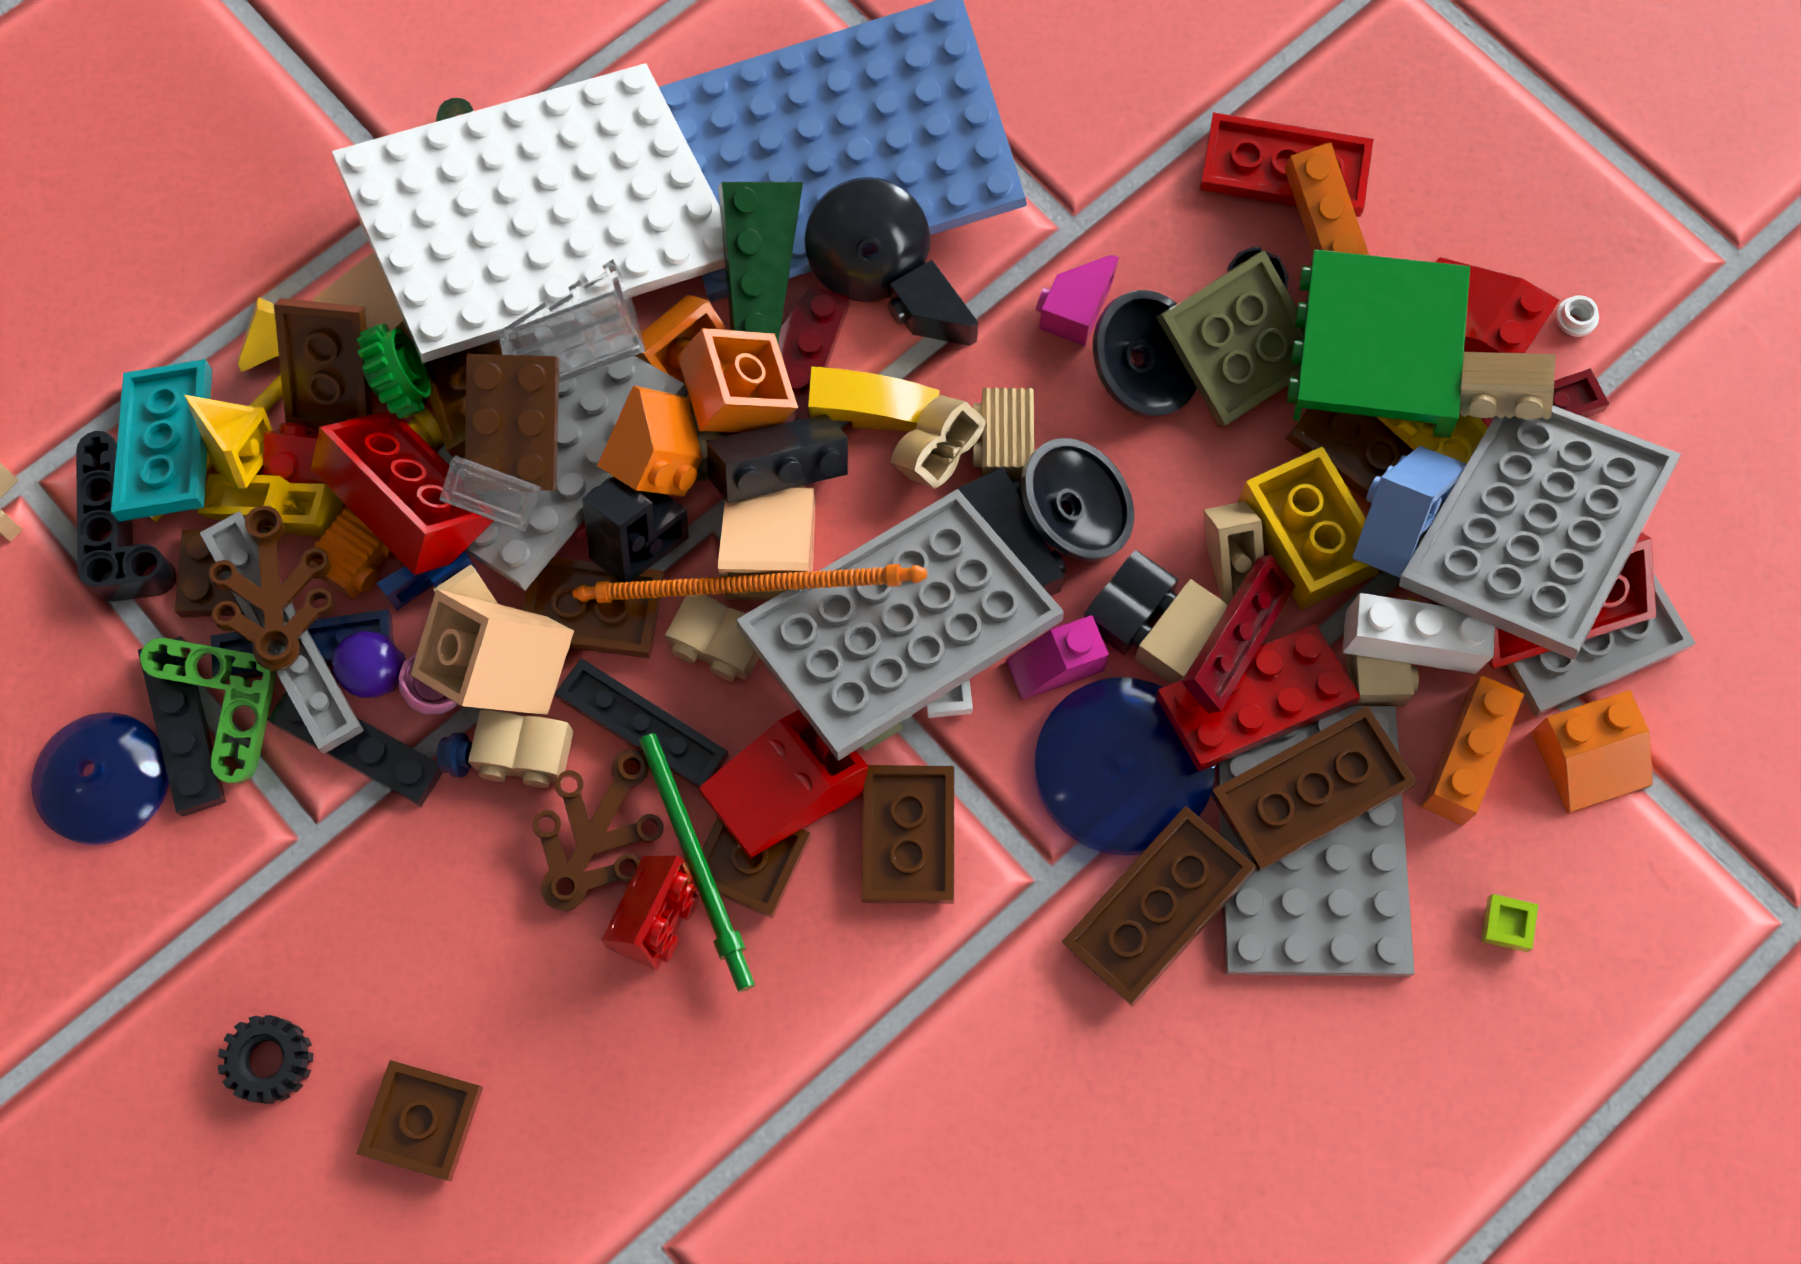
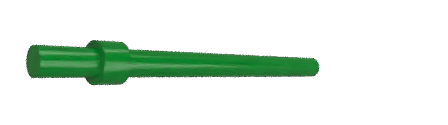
M655 733L645 735L639 739V742L717 939L713 943L720 960L725 959L737 991L749 990L755 986V982L743 955L746 947L739 931H734L657 735Z

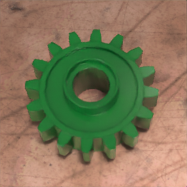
M385 323L375 325L360 332L361 337L357 338V342L362 349L358 350V354L364 360L362 368L365 378L372 391L379 397V401L381 403L386 402L389 412L391 414L396 413L398 419L407 418L425 409L424 404L427 403L426 398L431 394V382L425 363H422L412 340L398 328L389 330Z

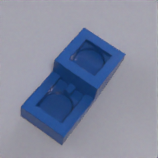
M463 551L449 565L414 575L405 566L379 581L377 585L398 611L430 587L434 586L436 588L471 564L474 568L475 566L467 553Z

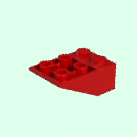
M797 710L774 723L704 782L698 791L747 856L752 858L861 796L868 765L856 750L838 761L801 711Z
M677 855L642 857L601 939L608 949L656 971L661 961L669 962L679 942V937L675 933L682 919L688 921L691 918L700 895L695 893L697 887L684 859Z

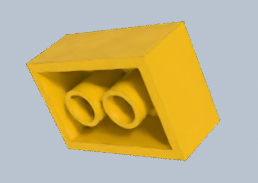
M1323 446L1245 482L1238 502L1246 501L1261 519L1263 546L1268 555L1275 559L1294 583L1295 588L1291 595L1300 610L1378 574L1380 569L1352 558L1366 518Z

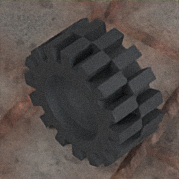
M272 1015L249 1017V1023L239 1022L234 1026L237 1030L234 1035L227 1033L223 1040L229 1043L227 1049H219L218 1057L224 1059V1065H218L219 1074L226 1075L227 1078L222 1082L226 1088L234 1090L233 1095L247 1101L272 1104L276 1100L284 1101L290 1098L289 1093L292 1091L298 1092L304 1086L300 1083L303 1077L309 1078L311 1070L307 1069L308 1062H313L314 1053L308 1052V1047L312 1046L310 1039L304 1037L302 1033L305 1031L299 1026L292 1024L291 1021ZM273 1041L282 1050L283 1061L281 1067L274 1075L267 1078H259L251 1070V1054L259 1044Z

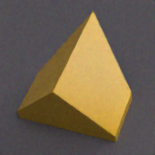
M257 297L238 356V366L241 372L279 356L274 304L260 297Z
M184 395L215 470L238 489L247 488L263 465L264 433L273 431L264 407H251Z

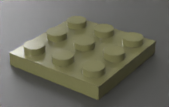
M1265 250L1250 257L1157 316L1159 323L1219 427L1229 424L1289 385L1290 377L1298 376V366L1291 365L1294 339H1302L1303 328H1295L1297 307Z

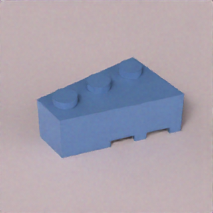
M1419 446L1408 456L1403 455L1397 465H1390L1382 477L1376 476L1366 498V501L1372 504L1352 558L1401 578L1403 571L1421 543L1419 539L1426 530L1428 531L1467 464Z

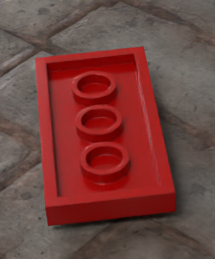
M1213 112L1199 190L1297 206L1284 170L1290 156L1331 142L1356 217H1361L1365 206L1374 139Z
M1316 623L1260 646L1220 712L1208 714L1181 682L1182 680L1160 688L1157 692V699L1198 772L1356 705L1360 698V694Z

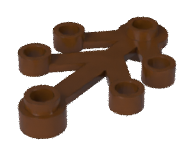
M259 506L247 514L245 527L252 541L258 544L261 588L238 573L235 565L227 560L214 563L209 569V577L218 590H231L263 612L265 629L243 616L240 608L233 601L226 600L216 604L212 610V617L219 629L235 631L253 644V655L261 667L271 671H280L289 668L296 662L300 655L298 639L317 618L322 619L331 615L335 604L328 590L315 588L307 593L305 605L285 625L283 611L313 578L318 579L327 575L331 564L325 551L319 548H311L303 553L301 563L281 584L277 541L284 534V523L276 509L270 506ZM270 525L274 527L268 533H259L264 526ZM313 559L323 560L322 565L317 568L308 566ZM223 571L232 572L231 576L226 580L217 579V576ZM323 598L327 600L326 605L321 608L312 607L313 602L317 599ZM224 612H235V615L231 620H220V617ZM277 645L285 647L284 652L281 654L270 655L273 647Z
M625 750L617 755L611 767L614 780L590 823L581 796L583 789L581 775L575 771L567 770L557 777L555 790L563 798L576 843V848L568 863L557 835L561 827L559 816L550 810L541 811L535 816L532 829L535 835L541 839L549 871L543 877L541 883V894L544 901L553 909L568 911L576 908L585 899L587 890L617 881L629 883L633 876H623L619 871V864L624 860H629L634 863L637 869L640 860L635 855L624 854L615 861L614 865L584 872L594 854L638 841L651 843L662 835L664 830L663 822L654 814H646L637 823L606 832L630 787L638 786L648 775L649 765L646 757L641 752ZM629 759L635 760L639 765V772L635 775L627 774L623 770L624 761ZM566 777L575 779L578 786L577 790L572 793L563 791L560 785L561 780ZM543 817H550L555 822V829L550 833H544L538 828V821ZM647 820L653 821L657 826V833L654 836L644 835L641 831L642 822ZM560 879L570 880L573 884L572 893L567 896L560 895L556 890L557 881Z

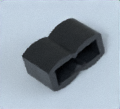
M1135 550L1118 569L1111 581L1093 600L1084 613L1083 618L1092 615L1102 640L1125 655L1132 646L1137 649L1139 648V645L1153 628L1149 623L1158 613L1163 615L1178 596L1175 593V589L1179 579Z

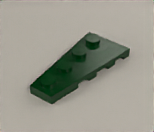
M721 182L718 186L730 329L732 331L775 334L777 343L779 341L803 182Z

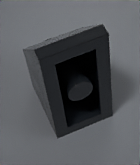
M933 260L890 283L889 311L898 324L904 323L912 335L969 346L977 342V319Z

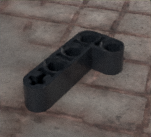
M104 431L87 433L80 439L76 449L77 566L79 578L98 597L105 601L116 602L165 594L176 583L177 573L175 567L156 547L149 544L133 545L132 520L119 522L111 513L117 442L110 434ZM110 491L108 497L99 501L103 494ZM111 531L106 539L99 541L104 533ZM156 564V568L152 573L143 576L147 568ZM112 570L111 575L106 580L100 582L103 574Z

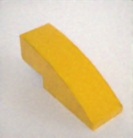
M811 367L808 403L809 416L815 417L827 414L833 421H851L853 428L912 431L916 429L918 419L924 408L939 396V390L918 383L867 372Z
M209 474L205 486L204 508H199L197 513L202 517L222 521L239 511L246 518L252 509L259 506H270L279 512L285 527L284 533L321 537L331 527L332 522L336 521L337 516L341 514L344 502L326 484L289 483L281 476L255 475L247 488L238 489L221 474ZM267 525V526H264V527H263V528L269 527L270 530H273V529H274V527H273V526H270V525Z

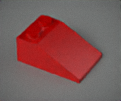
M1438 257L1436 263L1470 266L1464 352L1526 353L1560 301L1523 278Z

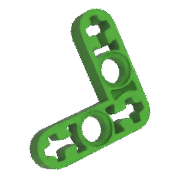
M156 638L149 641L143 647L140 654L141 665L149 675L161 679L226 690L211 757V768L219 780L227 783H242L249 780L255 774L259 763L276 681V671L267 670L257 663L256 669L263 672L262 680H254L252 687H249V679L230 674L232 666L252 669L254 662L257 661L251 653L168 638ZM166 646H168V654L187 658L185 667L165 664L163 671H161V663L155 661L156 653H164ZM207 654L215 655L220 662L218 674L211 679L202 678L197 670L199 660ZM235 657L236 659L232 664L231 658ZM184 670L186 672V676H182ZM230 677V684L228 685L226 682ZM241 706L250 707L255 714L254 725L245 732L237 730L232 722L234 712ZM229 735L240 739H251L250 746L239 745L238 758L245 760L244 768L236 769L234 774L231 775V767L225 765V758L235 755L237 743H228Z

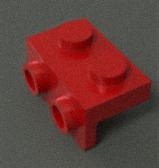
M280 423V429L264 433L263 475L281 476L289 483L325 484L311 469L318 432L306 431V425L301 423Z

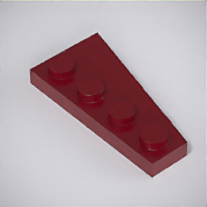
M809 286L781 326L778 346L798 406L783 423L810 418L808 403L811 367H828L850 305L849 296Z

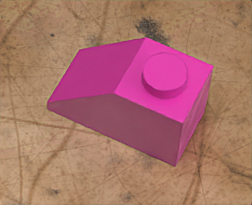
M1109 255L1057 274L1051 289L1043 288L1036 305V311L1041 313L1039 329L1086 346L1114 281L1119 257Z
M1091 615L1049 630L1006 658V662L1020 697L1024 700L1103 672L1109 654Z

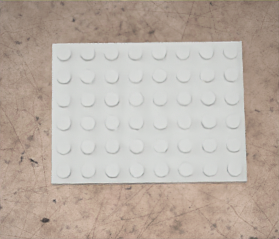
M646 63L332 151L336 168L422 363L725 268L720 206Z

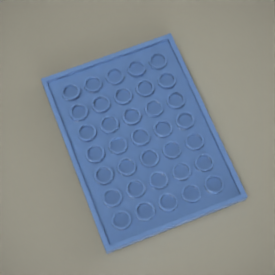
M963 0L932 1L659 87L719 206L718 186L721 182H803L788 279L812 272L806 256L804 237L806 224L813 207L830 189L851 179L861 177L880 178L891 181L907 190L923 209L930 235L1027 206L1023 187ZM871 243L864 245L862 248L864 254H871L877 250V246ZM725 268L702 275L706 294L710 302L728 297Z

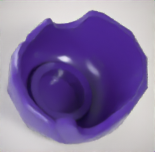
M362 630L345 637L337 646L332 657V670L339 684L350 694L360 698H378L395 691L398 687L399 673L406 658L404 653L395 646L387 635Z

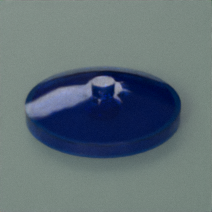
M1123 677L1108 678L1089 683L1066 696L1050 713L1042 727L1034 757L1035 782L1041 801L1054 822L1066 834L1091 849L1114 855L1142 854L1185 806L1199 817L1210 798L1214 784L1215 765L1198 772L1157 699L1158 689L1163 688L1158 684L1142 679Z

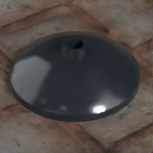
M861 177L836 185L818 200L809 215L805 228L806 256L813 273L826 288L832 292L849 296V300L873 302L890 298V283L925 264L929 253L930 232L923 209L907 190L885 179ZM874 244L877 246V250L871 255L864 254L862 252L864 245Z
M1150 290L1131 291L1119 296L1106 306L1095 326L1093 357L1103 386L1118 404L1137 415L1159 417L1182 408L1192 398L1197 387L1157 319V316L1177 303L1161 293Z
M1070 438L1050 440L1037 448L1029 456L1022 471L1021 494L1030 521L1046 542L1068 557L1087 562L1106 559L1123 548L1130 538L1134 525L1133 500L1125 479L1107 456L1085 442Z

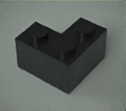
M613 476L602 485L593 488L582 498L589 558L620 582L630 583L689 538L687 509L667 494L636 491Z

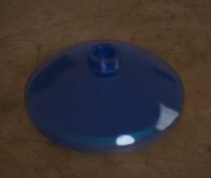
M105 712L90 714L74 720L51 737L40 752L35 763L31 788L36 810L50 829L60 836L77 843L99 845L121 840L143 827L161 806L168 789L169 780L159 738L156 733L147 725L131 716ZM94 763V771L90 775L84 776L83 771L85 767Z

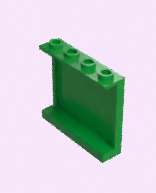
M1314 249L1311 265L1302 266L1299 291H1306L1307 293L1306 302H1298L1295 328H1303L1302 339H1294L1291 365L1298 366V376L1290 377L1287 393V403H1294L1293 420L1299 421L1302 408L1434 423V437L1451 438L1459 419L1470 266Z

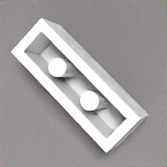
M1360 593L1346 610L1342 653L1476 674L1493 658L1495 627L1447 606Z

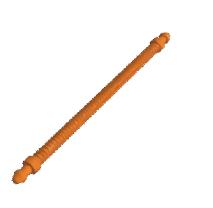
M887 564V567H878V569L876 567L872 569L861 568V570L856 568L855 570L845 569L844 571L840 569L838 571L828 570L827 572L823 570L822 572L777 573V575L772 573L766 575L756 574L755 576L739 575L733 577L723 576L722 578L706 577L700 579L653 580L614 584L610 581H598L595 586H588L586 584L578 586L573 590L572 595L573 598L581 602L596 599L598 603H611L614 599L628 600L630 598L645 599L646 597L662 598L684 595L699 596L700 594L711 595V593L716 595L722 593L732 594L733 592H765L766 590L787 591L788 589L799 590V588L804 590L805 588L815 589L816 587L821 589L827 587L838 588V586H872V584H885L888 587H897L906 581L919 583L927 578L928 573L927 569L919 565H912L911 568H901L900 564Z

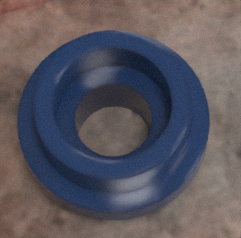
M455 732L449 737H443L437 747L438 767L443 773H449L452 777H464L469 769L472 768L468 762L472 742L465 733Z

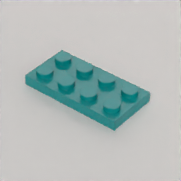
M206 359L123 373L111 513L119 522L204 508L207 449L184 395L211 399L212 368Z

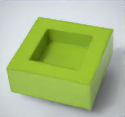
M1491 894L1487 897L1481 942L1529 952L1533 949L1539 904Z

